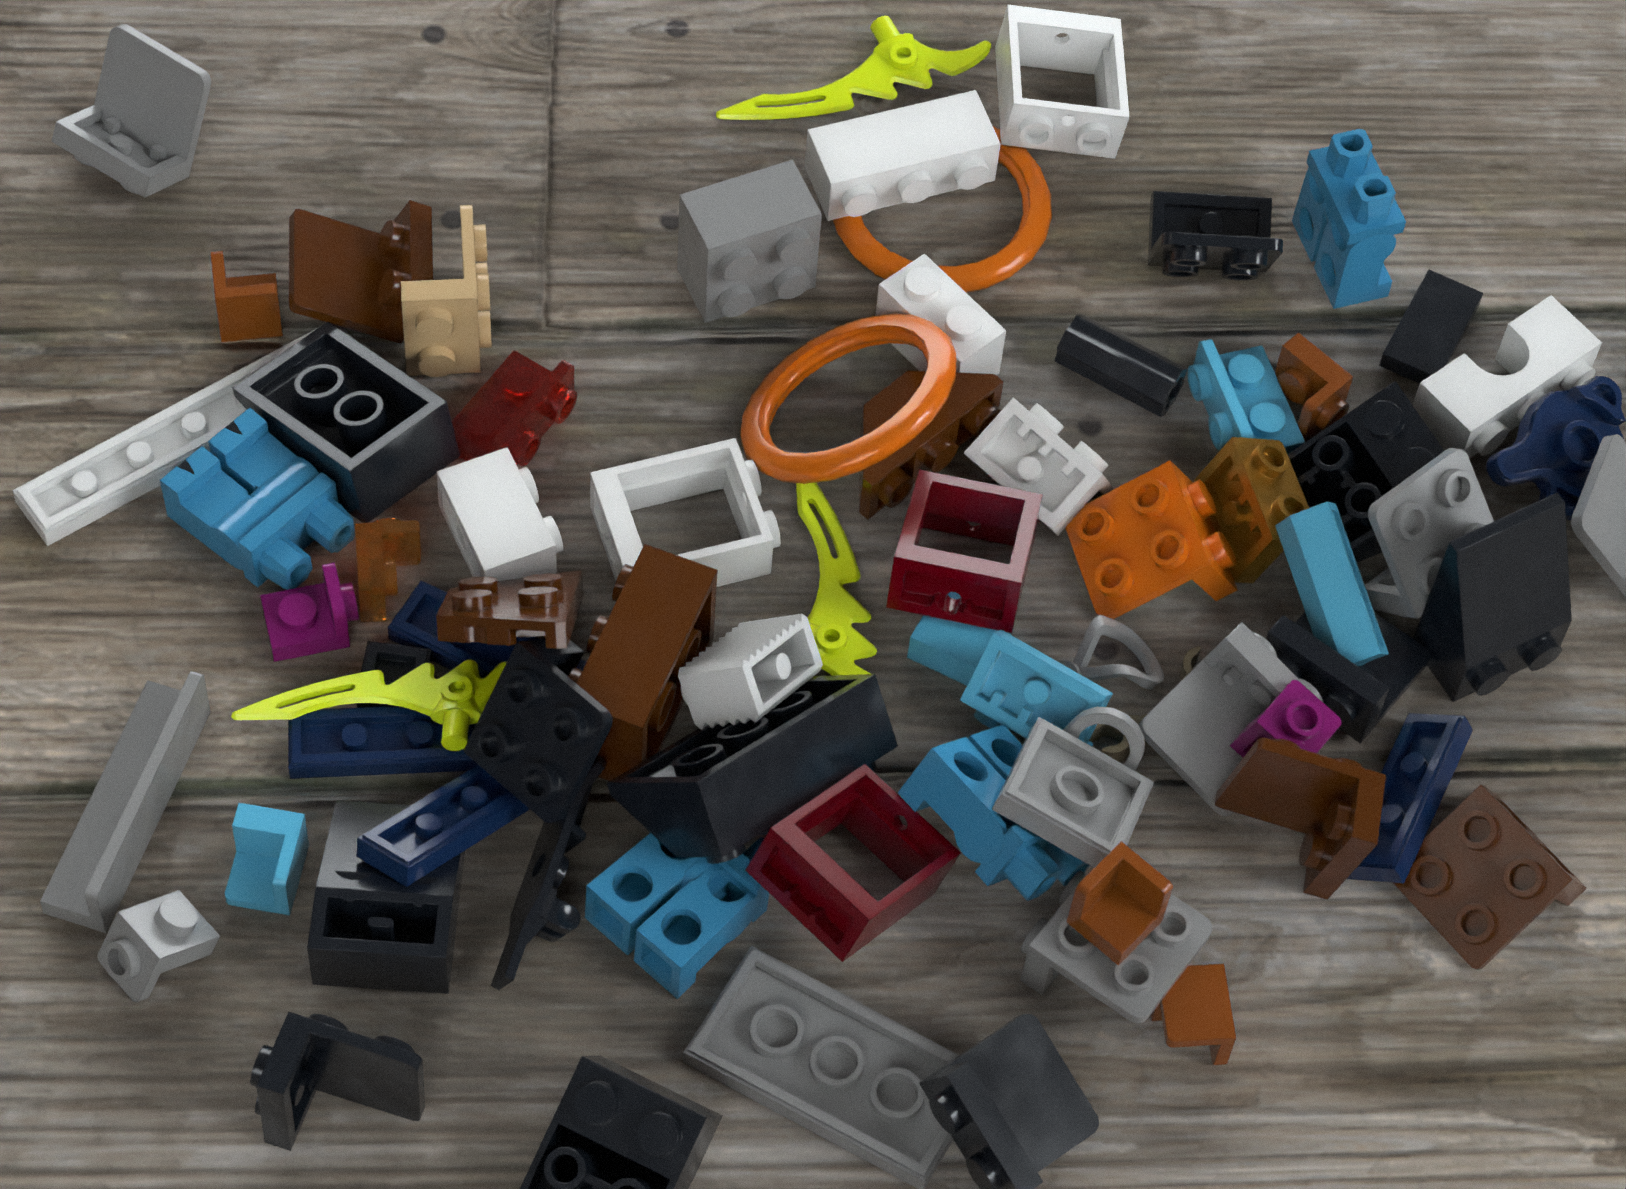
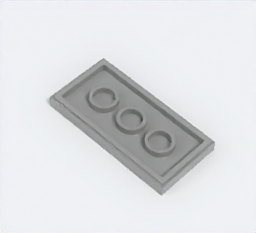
M753 946L745 954L683 1052V1063L917 1189L926 1188L953 1141L952 1136L941 1127L934 1117L929 1105V1099L919 1082L958 1057V1054Z

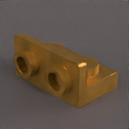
M1231 437L1193 481L1195 482L1200 479L1208 488L1215 502L1217 513L1211 515L1210 518L1215 531H1221L1235 554L1237 564L1230 567L1235 583H1254L1284 551L1275 525L1292 514L1308 509L1309 506L1282 442L1270 439Z

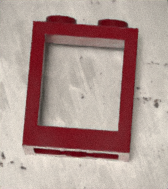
M919 469L894 554L886 608L1012 633L1032 553L1043 494ZM968 521L980 523V525L973 526L970 525ZM928 528L1014 546L1010 563L1005 564L918 546L922 529ZM956 592L961 598L953 599L948 596V593Z
M864 764L772 826L745 871L843 962L934 895L961 852L917 811L914 812L890 786ZM899 815L906 819L907 826L902 824ZM842 824L904 883L880 901H877L825 853L815 841Z

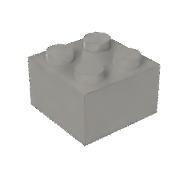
M793 159L680 194L677 269L705 323L725 316L736 317L747 312L750 308L778 299H792L801 295L806 290L815 288L822 213Z

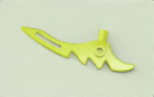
M881 16L874 20L870 26L879 44L874 48L873 53L867 60L851 73L833 83L808 91L788 94H761L717 111L716 117L725 120H774L824 115L852 109L854 107L852 93L893 100L898 95L893 86L894 82L929 89L933 85L929 69L938 70L949 76H956L980 63L990 52L991 43L984 40L975 46L963 50H937L921 44L914 39L913 34H900L889 16ZM816 100H824V101H819V102H814V103H808V104H802V105H793V106L760 107V108L757 107V106H776V105L798 104V103H805V102L816 101Z
M796 483L798 515L812 536L819 559V588L815 603L807 618L823 663L821 669L832 676L871 674L855 665L854 661L875 656L877 648L852 627V623H866L870 621L871 614L843 588V584L857 582L861 578L853 551L835 512L817 483ZM809 503L815 506L824 521L838 558L832 557L825 535Z
M471 659L463 661L438 679L434 677L435 668L431 663L421 664L388 685L385 684L384 674L380 670L340 676L260 700L234 711L231 717L233 720H293L307 713L337 705L354 703L388 704L418 711L430 716L434 722L443 724L442 746L450 751H461L468 742L469 725L478 722L507 661L499 663L484 678L479 676L477 663ZM353 689V690H351V691H345V692H340V693H335V694H330V695H326V696H322V697L310 699V698H313V697H317V696H321V695H325V694H329V693H334V692H339V691H344V690ZM310 699V700H307V701H303V702H300V703H297V704H294V705H291V706H288V707L279 709V708H281V707H284V706H287V705H290V704H293V703H296V702H299V701H302V700Z

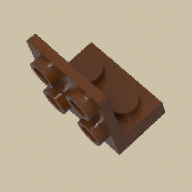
M409 200L394 221L388 220L384 224L380 233L302 209H295L289 217V309L299 315L401 344L404 341L401 281L433 280L432 207Z
M1259 738L1216 792L1215 806L1304 833L1305 837L1299 853V864L1306 867L1303 893L1328 900L1378 844L1386 775L1363 768L1360 763L1351 759H1333L1301 749L1296 743L1289 740Z
M1482 784L1424 838L1405 883H1393L1458 954L1476 970L1484 968L1555 899L1569 906L1587 889L1497 794Z

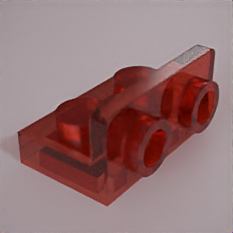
M513 350L452 420L460 452L459 457L468 461L508 447L517 466L518 464L520 466L527 465L537 453L542 436L554 422L557 424L563 423L576 404L578 395L574 391V365L561 360L554 370L550 371Z

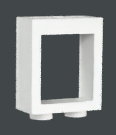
M1007 5L995 45L1001 145L1115 159L1129 120L1121 19ZM1060 33L1067 34L1066 37H1057L1056 35ZM1020 66L1093 74L1095 78L1097 107L1022 98Z
M736 438L590 472V508L615 580H617L625 564L634 566L643 548L631 511L724 489L742 539L678 554V556L717 569V587L771 574L773 548L780 547L781 544L778 523L772 510H762L758 496H761L762 493L761 481L756 464L752 459L744 461Z

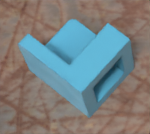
M238 803L232 824L236 854L225 890L226 902L232 906L290 915L309 847L305 814Z

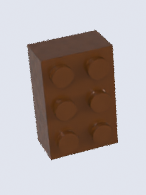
M644 544L634 566L625 564L622 567L613 589L612 600L616 603L609 618L600 615L591 630L587 643V652L590 653L585 667L583 670L574 668L568 676L603 705L612 716V727L596 757L600 756L607 762L605 769L598 776L599 778L611 781L661 751L684 702L681 693V683L678 678L679 667H685L686 662H692L693 657H699V652H706V647L710 646L714 638L717 569Z

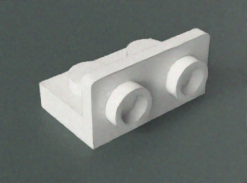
M1012 398L967 448L964 454L998 485L1043 494L1038 519L1058 536L1098 491L1104 495L1114 489L1102 474L1109 465L1084 442L1080 441L1073 449L1061 439L1058 434L1064 426L1041 405L1036 403L1029 411L1015 398Z

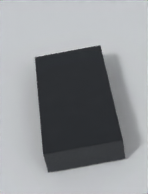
M1428 269L1385 348L1379 366L1419 384L1446 366L1477 311L1483 292Z

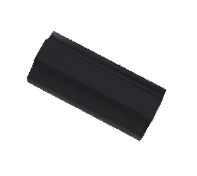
M1077 314L1065 330L1057 346V354L1054 360L1159 417L1166 415L1168 409L1176 400L1185 382L1184 379L1188 370L1083 314Z

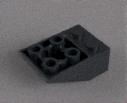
M1394 381L1290 452L1288 457L1309 508L1324 502H1331L1337 505L1353 554L1358 563L1382 553L1368 518V510L1371 504L1444 452V449L1397 382Z
M336 800L315 887L307 945L312 985L449 994L465 851L407 887L356 857L357 839L359 836L410 805Z
M601 1055L582 1056L520 1189H688L723 1115Z

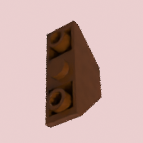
M907 370L863 405L860 437L881 426L906 405L921 385L926 371ZM956 372V379L948 400L933 421L912 441L888 458L859 472V513L869 520L885 506L889 508L897 506L912 490L919 469L937 473L945 468L955 456L957 449L973 436L977 438L1000 413L999 406L1004 381L995 374Z

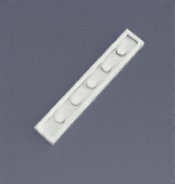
M334 325L351 337L344 327ZM313 331L14 489L13 494L16 504L45 544L49 546L161 485L160 479L201 446L210 452L208 441L246 411V408L234 396L232 387Z

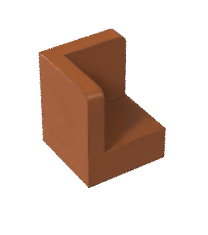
M223 251L211 252L214 293L221 342L283 336L276 273L227 278Z
M1121 841L1079 882L1075 889L1066 923L1119 966L1162 922L1173 890V884Z
M1224 963L1189 965L1152 1012L1151 1020L1163 1022L1165 1041L1169 1047L1209 1045L1213 1065H1226L1228 1063L1236 1040Z

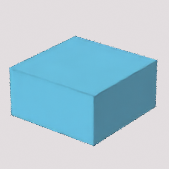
M956 592L948 593V596L953 599L961 598ZM923 615L910 636L907 658L967 686L993 633L998 630Z

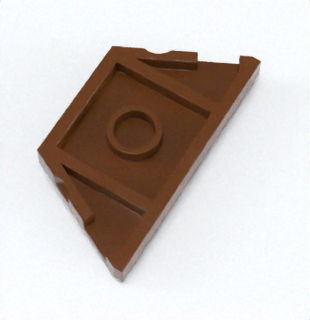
M582 571L535 574L505 581H498L495 577L465 578L458 581L459 587L449 588L436 614L438 641L479 642L511 646L517 643L516 637L545 636L546 648H567L584 596Z

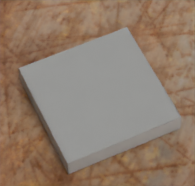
M1038 717L1008 774L992 810L1095 868L1121 841L1125 845L1128 844L1154 782L1043 718Z

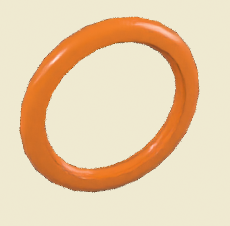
M993 126L1001 143L1000 129ZM1000 145L998 162L1006 167L1014 177L1022 195L1023 214L1019 228L1011 241L995 255L979 262L959 266H938L966 293L985 290L1009 279L1033 259L1046 240L1052 219L1051 193L1040 166L1026 148ZM847 216L833 220L837 234L853 257L876 276L886 280L912 262L888 250L878 242L864 225L862 216Z
M884 314L861 318L837 326L809 340L786 356L770 371L751 395L742 416L740 433L745 457L747 460L752 459L756 464L757 470L769 477L782 482L801 484L838 479L860 472L888 458L912 441L929 425L948 400L956 379L957 361L956 351L951 338L929 320L914 315ZM888 343L908 344L917 347L923 352L927 362V370L921 385L906 405L891 419L872 432L848 444L825 451L810 453L786 452L779 449L773 443L770 435V425L778 408L791 391L806 377L825 364L847 353L869 346Z

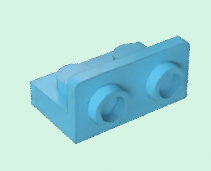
M1212 339L1199 341L1194 364L1188 367V383L1194 399L1204 403L1209 415L1210 437L1217 450H1221L1231 437L1279 440L1283 443L1287 455L1305 443L1262 345L1219 355Z
M999 630L993 633L960 701L976 709L974 717L985 726L994 728L1004 724L1008 730H1012L1027 738L1038 717L1063 730L1083 710L1097 706L1106 707L1113 693L1007 632ZM1097 724L1083 730L1078 739L1093 746L1089 739Z

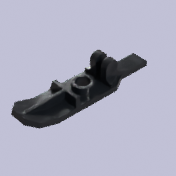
M600 756L595 759L566 818L560 822L543 823L510 915L509 935L491 983V987L497 990L514 981L525 947L535 935L546 941L555 942L577 928L580 923L578 910L555 896L557 894L556 889L564 879L569 866V858L564 856V854L585 840L586 833L580 828V824L592 785L607 764Z

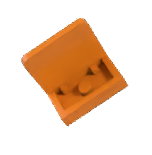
M1171 460L1086 503L1065 528L1094 610L1098 615L1115 619L1190 580H1193L1215 601L1238 591L1230 571V567L1237 564L1236 557L1224 534L1221 531L1216 532L1210 516L1217 513V508L1208 488L1200 479L1192 482Z

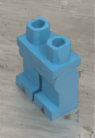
M1363 129L1334 134L1328 147L1309 151L1306 161L1309 168L1306 172L1292 218V223L1310 261H1315L1314 269L1333 309L1389 296L1392 280L1384 265V260L1393 252L1396 246L1394 235L1403 233L1406 220L1395 200L1396 192L1389 177L1382 174L1371 152L1373 145Z
M248 408L208 441L210 452L201 446L160 479L167 516L230 565L243 570L245 578L257 588L268 579L286 590L297 588L308 578L313 569L311 557L303 551L315 540L330 553H338L353 541L355 537L353 518L338 503L336 483L323 472L319 473L307 460L296 456L270 434L267 422L251 408Z
M1004 724L972 734L969 738L963 737L931 748L898 791V794L914 812L931 807L954 831L957 846L963 855L973 862L980 863L975 873L987 886L1008 879L1019 893L1029 901L1041 896L1050 889L1057 879L1063 886H1067L1077 872L1081 870L1085 873L1090 865L992 810L1022 748L1021 743Z
M649 833L586 885L585 919L626 955L635 950L634 962L678 999L695 983L696 973L722 947L733 941L745 930L751 921L754 923L767 911L769 893L745 871L764 838L760 837L737 858L723 863L710 864L707 862L706 857H676L652 833Z

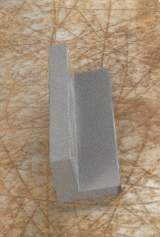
M190 671L181 690L147 680L40 900L44 914L107 933L210 715L209 699L203 674Z

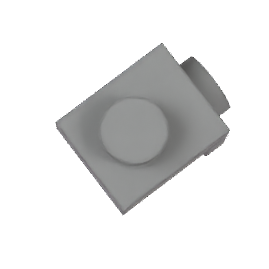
M177 890L118 911L97 957L100 964L134 1002H139L149 998L161 973L211 955L220 935L182 892Z

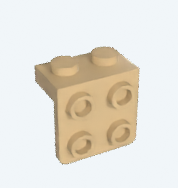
M460 205L463 279L401 281L406 371L408 376L426 375L430 377H443L449 374L481 373L480 348H492L489 274L487 262H484L488 261L486 224L473 225L472 205Z

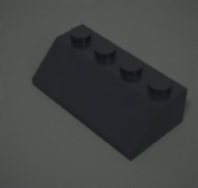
M875 674L813 676L756 723L749 720L746 724L739 721L735 725L729 722L724 727L717 724L714 728H711L709 725L703 729L698 728L607 782L610 795L676 857H706L708 863L718 864L742 855L746 851L744 845L746 842L757 835L767 834L772 826L862 765L866 764L874 771L877 767L875 761L898 747Z

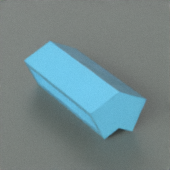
M1324 502L1292 514L1275 525L1313 635L1357 666H1362L1369 661L1388 655L1384 638L1337 505L1331 502Z

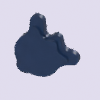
M1595 376L1584 384L1574 386L1569 390L1551 391L1540 397L1528 407L1521 419L1515 443L1511 447L1493 454L1488 459L1486 464L1487 472L1492 481L1504 487L1533 482L1540 490L1538 501L1558 493L1565 502L1566 520L1571 521L1603 437L1618 434L1624 439L1619 428L1620 424L1626 422L1621 409L1622 393L1619 386L1608 377Z

